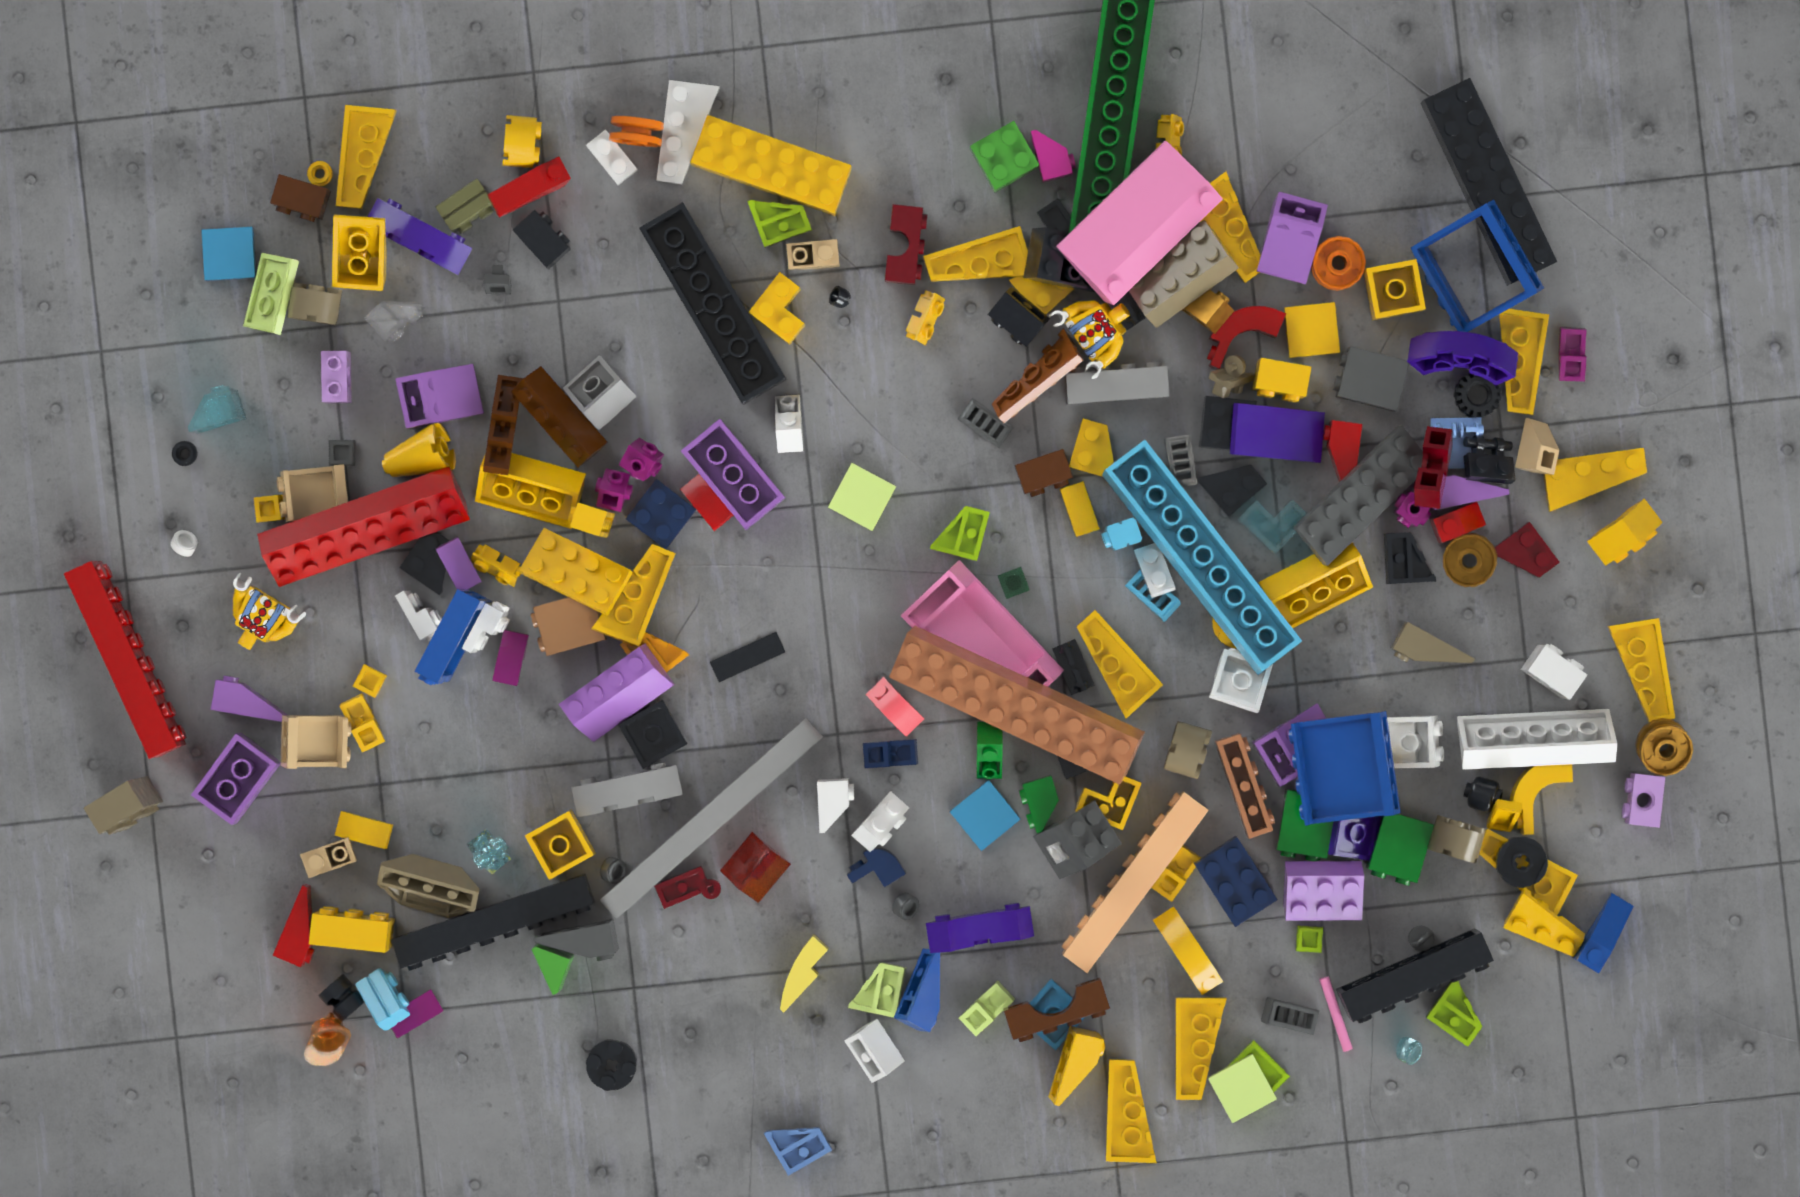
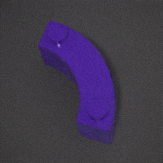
M377 198L368 217L385 218L387 238L459 275L472 250L471 247L464 244L465 238L453 232L449 236L400 210L402 205L392 199H388L386 203Z
M1463 331L1425 332L1422 335L1411 338L1407 362L1423 376L1433 372L1452 371L1453 367L1467 368L1471 374L1480 376L1496 386L1516 376L1518 352L1504 342L1476 333Z
M1019 903L1005 904V909L951 918L950 914L935 916V921L926 923L930 953L951 952L974 947L975 945L988 943V939L990 944L1033 937L1034 930L1030 906L1020 907Z

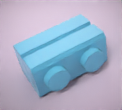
M1133 517L1120 523L1106 526L1105 532L1101 533L1105 547H1110L1113 551L1141 542L1142 540L1137 521Z
M378 968L370 973L368 977L358 981L356 987L376 1024L383 1030H389L397 1022H401L410 1016L407 1006L410 1004L402 992L398 993L395 987L398 985V982L391 972L386 973L381 968Z

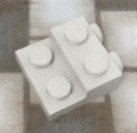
M402 591L395 595L420 640L427 639L430 642L442 620L439 611L432 608L421 610L420 607L423 604L417 593L413 594L411 591Z
M498 601L485 603L462 649L469 653H476L484 649L489 639L486 633L490 635H497L498 632L503 633L510 619L506 618L510 608Z
M1224 649L1218 663L1209 698L1258 713L1273 664L1257 675L1238 649Z
M1438 715L1387 717L1394 768H1434L1440 766V761L1444 760L1443 746H1439V736L1443 734V723L1438 721Z

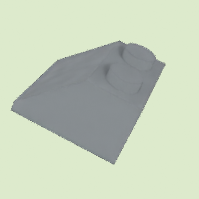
M600 355L562 388L598 430L608 424L612 418L637 397Z

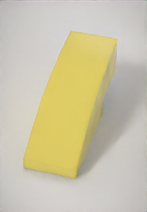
M814 934L800 951L787 977L780 1010L783 1013L819 974L813 966L827 952L828 947Z

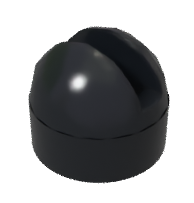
M836 286L830 294L829 303L835 307L844 308L849 305L847 299H851V295L845 288Z

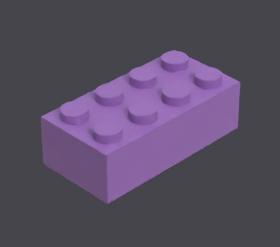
M721 419L717 420L681 450L745 530H748L785 499V496Z

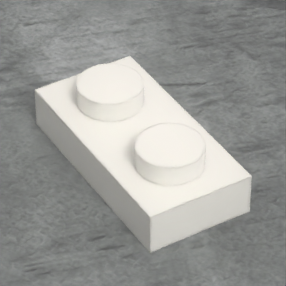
M606 129L586 145L618 186L638 170L618 144L609 141V133Z
M1153 543L1134 550L1151 598L1174 591V582L1164 556L1157 545Z

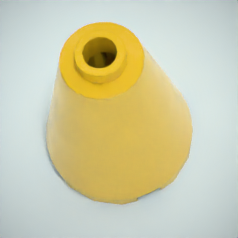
M434 423L385 453L382 467L385 473L390 474L392 477L422 475L448 466L453 470L456 465L454 449L449 450L447 442L451 440L445 428L440 423Z

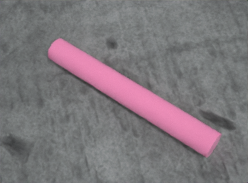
M1329 976L1321 978L1319 981L1343 1052L1352 1050L1353 1048Z

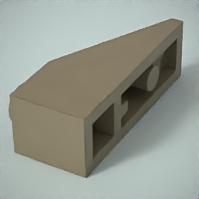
M1404 622L1391 646V649L1396 651L1394 656L1406 663L1409 659L1413 661L1473 663L1474 661L1473 657L1409 622Z

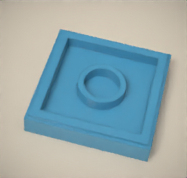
M253 227L202 230L205 281L256 277Z
M989 780L949 811L981 851L1021 820Z
M1050 979L1032 999L1030 1004L1040 1012L1056 1013L1065 1009L1071 1003L1073 997L1054 980ZM1067 1023L1058 1025L1057 1031L1043 1034V1031H1040L1036 1034L1056 1051L1066 1039L1069 1029Z

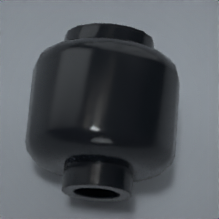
M1481 776L1476 777L1472 783L1467 782L1464 790V797L1468 798V806L1486 813L1491 812L1496 800H1501L1503 795V789H1500L1497 781Z

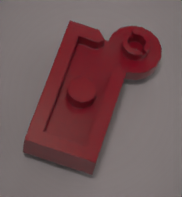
M702 866L654 886L664 909L701 893L707 899H715L721 893L720 883L715 879H707Z

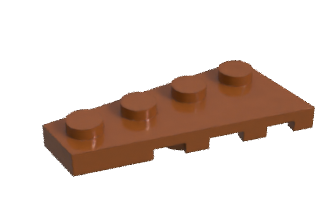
M1064 328L1057 334L1060 338L1053 346L1048 344L1041 351L1044 355L1034 365L1030 363L1024 369L1023 377L1019 381L1014 380L992 403L998 418L1003 423L1016 416L1021 409L1030 402L1035 401L1040 394L1049 387L1054 386L1059 379L1074 370L1083 361L1069 333Z

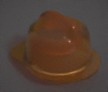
M329 1012L327 1017L315 1021L311 1027L310 1038L304 1051L305 1059L311 1065L327 1066L336 1062L344 1053L350 1040V1030L344 1027L343 1022L335 1018L332 1012Z

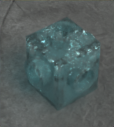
M487 828L467 844L474 856L472 860L481 870L485 868L491 874L511 860L510 855L506 851L509 848L508 844L501 836L496 838Z

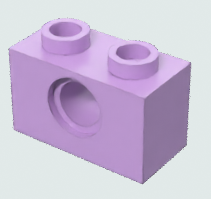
M321 351L322 402L352 403L351 352Z
M1630 772V778H1626L1625 793H1628L1627 803H1624L1622 807V818H1625V823L1660 828L1665 777ZM1641 793H1646L1648 803L1640 807L1637 804V797Z

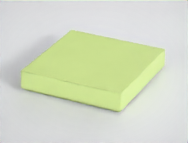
M851 463L828 508L873 531L896 486Z
M1253 1054L1208 1077L1232 1123L1277 1100Z

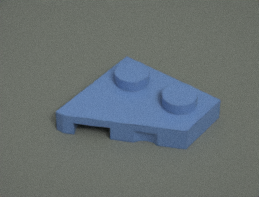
M820 1127L767 1130L764 1132L765 1137L788 1176L832 1151Z

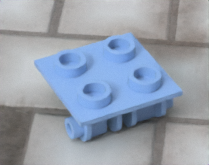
M1481 417L1430 418V427L1452 429L1453 447L1448 469L1465 468L1463 456L1467 453H1472L1471 447H1464L1463 440L1465 437L1482 436L1484 434Z

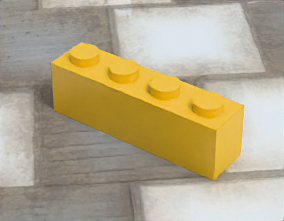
M577 503L576 507H571L567 521L571 522V528L608 538L615 514L593 506Z

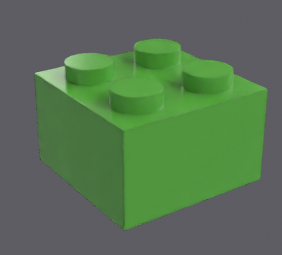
M1015 121L1010 122L970 146L971 153L994 193L1039 168L1037 159Z

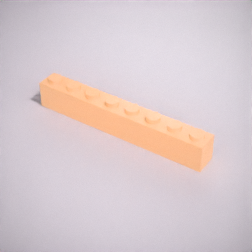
M1184 791L1180 795L1177 792L1173 795L1167 804L1170 806L1169 810L1165 815L1160 813L1152 825L1155 829L1150 835L1145 833L1137 844L1140 849L1135 855L1130 854L1122 864L1125 868L1120 876L1115 874L1107 884V887L1110 888L1105 896L1100 894L1092 904V907L1095 909L1089 917L1086 914L1076 926L1079 928V931L1074 937L1069 935L1061 946L1064 949L1062 955L1086 973L1089 972L1209 811Z

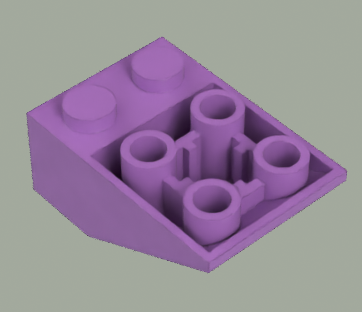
M1278 192L1272 205L1257 272L1306 285L1328 205Z
M473 364L395 379L406 429L411 430L434 423H443L484 414Z
M1317 703L1252 742L1279 787L1298 777L1297 769H1294L1292 763V756L1295 752L1294 744H1291L1289 740L1291 724L1326 719Z

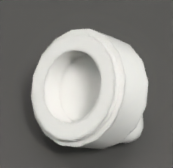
M180 530L174 534L170 545L177 554L189 557L195 551L198 541L191 532Z

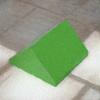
M536 944L531 950L552 995H555L563 987L574 954Z

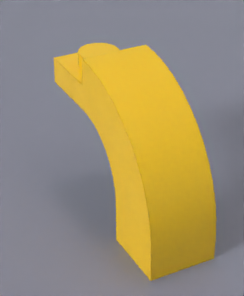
M1572 764L1529 766L1518 777L1512 788L1509 801L1522 803V812L1515 823L1516 829H1520L1521 834H1534L1533 804L1538 792L1552 783L1573 782Z
M1174 906L1153 919V922L1201 995H1204L1223 982Z

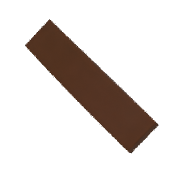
M498 375L483 472L501 475L509 474L520 403L511 391L523 378Z

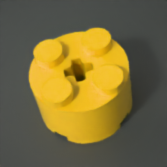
M506 115V122H511V124H506L503 157H508V160L503 159V166L533 168V165L539 164L540 147H535V139L540 140L542 122H538L536 117Z

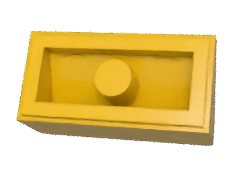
M1084 481L1059 489L1075 537L1099 530L1100 528Z

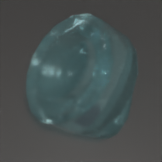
M1403 1037L1397 1044V1058L1409 1065L1415 1064L1422 1055V1044L1412 1038Z

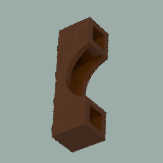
M1099 977L1075 985L1074 997L1071 1003L1062 1011L1043 1013L1032 1007L1028 1001L1003 1008L1013 1040L1018 1039L1019 1042L1034 1038L1033 1034L1043 1031V1034L1057 1031V1026L1067 1023V1026H1073L1081 1023V1018L1091 1015L1092 1019L1106 1015L1105 1010L1110 1009Z

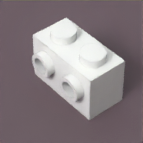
M890 791L851 836L869 852L878 844L883 847L893 836L890 830L893 827L897 830L907 819L904 814L909 807Z
M878 1019L862 1026L844 1040L871 1083L887 1076L905 1061Z

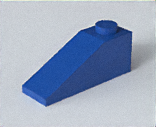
M1611 893L1585 935L1584 941L1572 958L1593 971L1600 973L1612 953L1634 906Z
M923 948L894 1018L916 1030L930 1032L936 1024L937 1015L940 1010V953H930L929 949Z

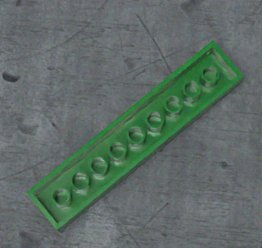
M1102 0L1068 233L1081 223L1129 176L1155 0Z

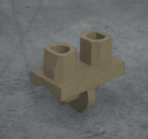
M1232 355L1226 359L1223 368L1211 371L1208 379L1215 382L1212 393L1221 398H1227L1230 392L1241 393L1244 385L1254 380L1255 374L1252 372L1246 373L1244 359L1239 355Z

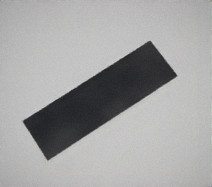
M774 632L710 661V664L718 682H721L785 653V650L777 632Z

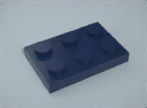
M1234 836L1194 862V865L1235 927L1278 900L1237 836Z

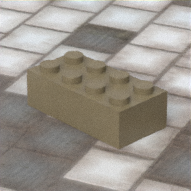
M1203 220L1181 239L1129 292L1146 318L1157 328L1239 267L1213 229Z
M148 776L124 782L83 809L99 834L107 832L111 835L127 830L136 825L138 819L148 817L159 810L157 805L161 804L163 800Z

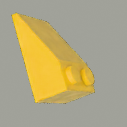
M334 215L332 287L383 291L386 281L387 262L385 218Z

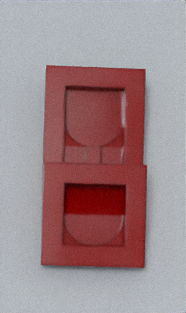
M700 474L696 475L680 489L714 531L734 516Z

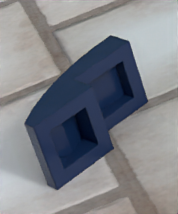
M917 739L863 743L864 767L880 768L917 765Z

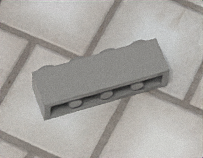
M1161 362L1146 363L1145 368H1136V364H1123L1119 370H1111V366H1107L1104 369L1101 368L1099 376L1095 379L1091 378L1097 373V370L1085 372L1084 367L1075 368L1065 375L1067 405L1168 398L1170 396L1167 366H1161Z

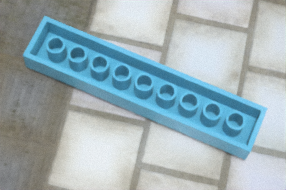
M1146 440L1142 441L1104 470L1102 474L1104 479L1257 675L1261 674L1302 642L1301 638Z

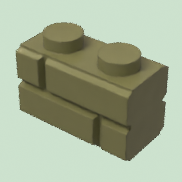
M477 178L435 206L453 233L458 231L460 234L469 230L473 226L471 222L478 217L483 220L494 212L492 209L493 205L487 196L488 192Z

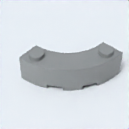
M662 762L650 765L651 770L627 776L597 782L595 777L580 780L581 785L571 787L577 817L683 795L677 766L666 767V763Z

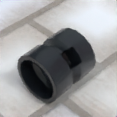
M344 974L318 995L327 1006H333L332 1012L341 1022L364 1003L359 991L351 989L352 983Z

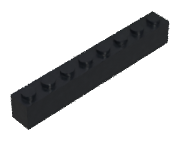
M585 873L475 910V912L466 913L391 939L400 969L407 967L408 971L422 967V961L431 959L432 963L446 959V953L455 951L456 955L470 951V945L479 943L480 947L495 942L494 937L503 935L505 939L519 934L518 929L527 926L528 930H533L543 926L542 921L551 918L552 922L567 918L566 913L575 910L576 914L589 911L591 910L590 905L594 904L595 900Z

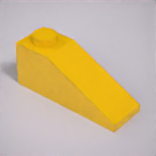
M1069 1026L1048 1096L1054 1105L1060 1106L1097 1065L1099 1056H1102L1105 1050L1104 1039L1098 1032Z

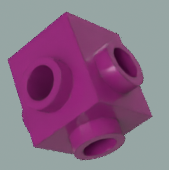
M639 437L628 446L619 465L627 470L632 477L644 482L651 475L655 477L662 467L660 461L664 454L654 444L646 442Z
M606 468L603 478L598 477L595 492H598L596 506L621 512L625 499L630 500L633 485L629 484L631 474Z
M1412 491L1407 492L1406 495L1402 493L1394 503L1396 509L1393 513L1398 516L1396 520L1407 528L1410 525L1412 527H1417L1419 524L1423 526L1432 514L1429 512L1430 508L1418 506V512L1416 514L1411 513L1410 506L1415 504L1414 493Z

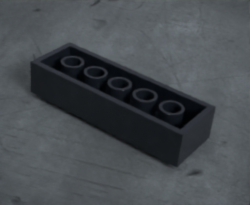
M1474 928L1439 943L1426 951H1421L1336 988V991L1348 1018L1352 1022L1358 1021V1023H1363L1372 1018L1371 1014L1381 1010V1013H1386L1395 1009V1004L1404 1000L1405 1003H1409L1418 999V994L1428 990L1431 993L1443 987L1442 983L1451 980L1452 983L1460 981L1466 977L1465 973L1471 970H1475V972L1485 970L1490 967L1488 963L1494 960L1482 932Z

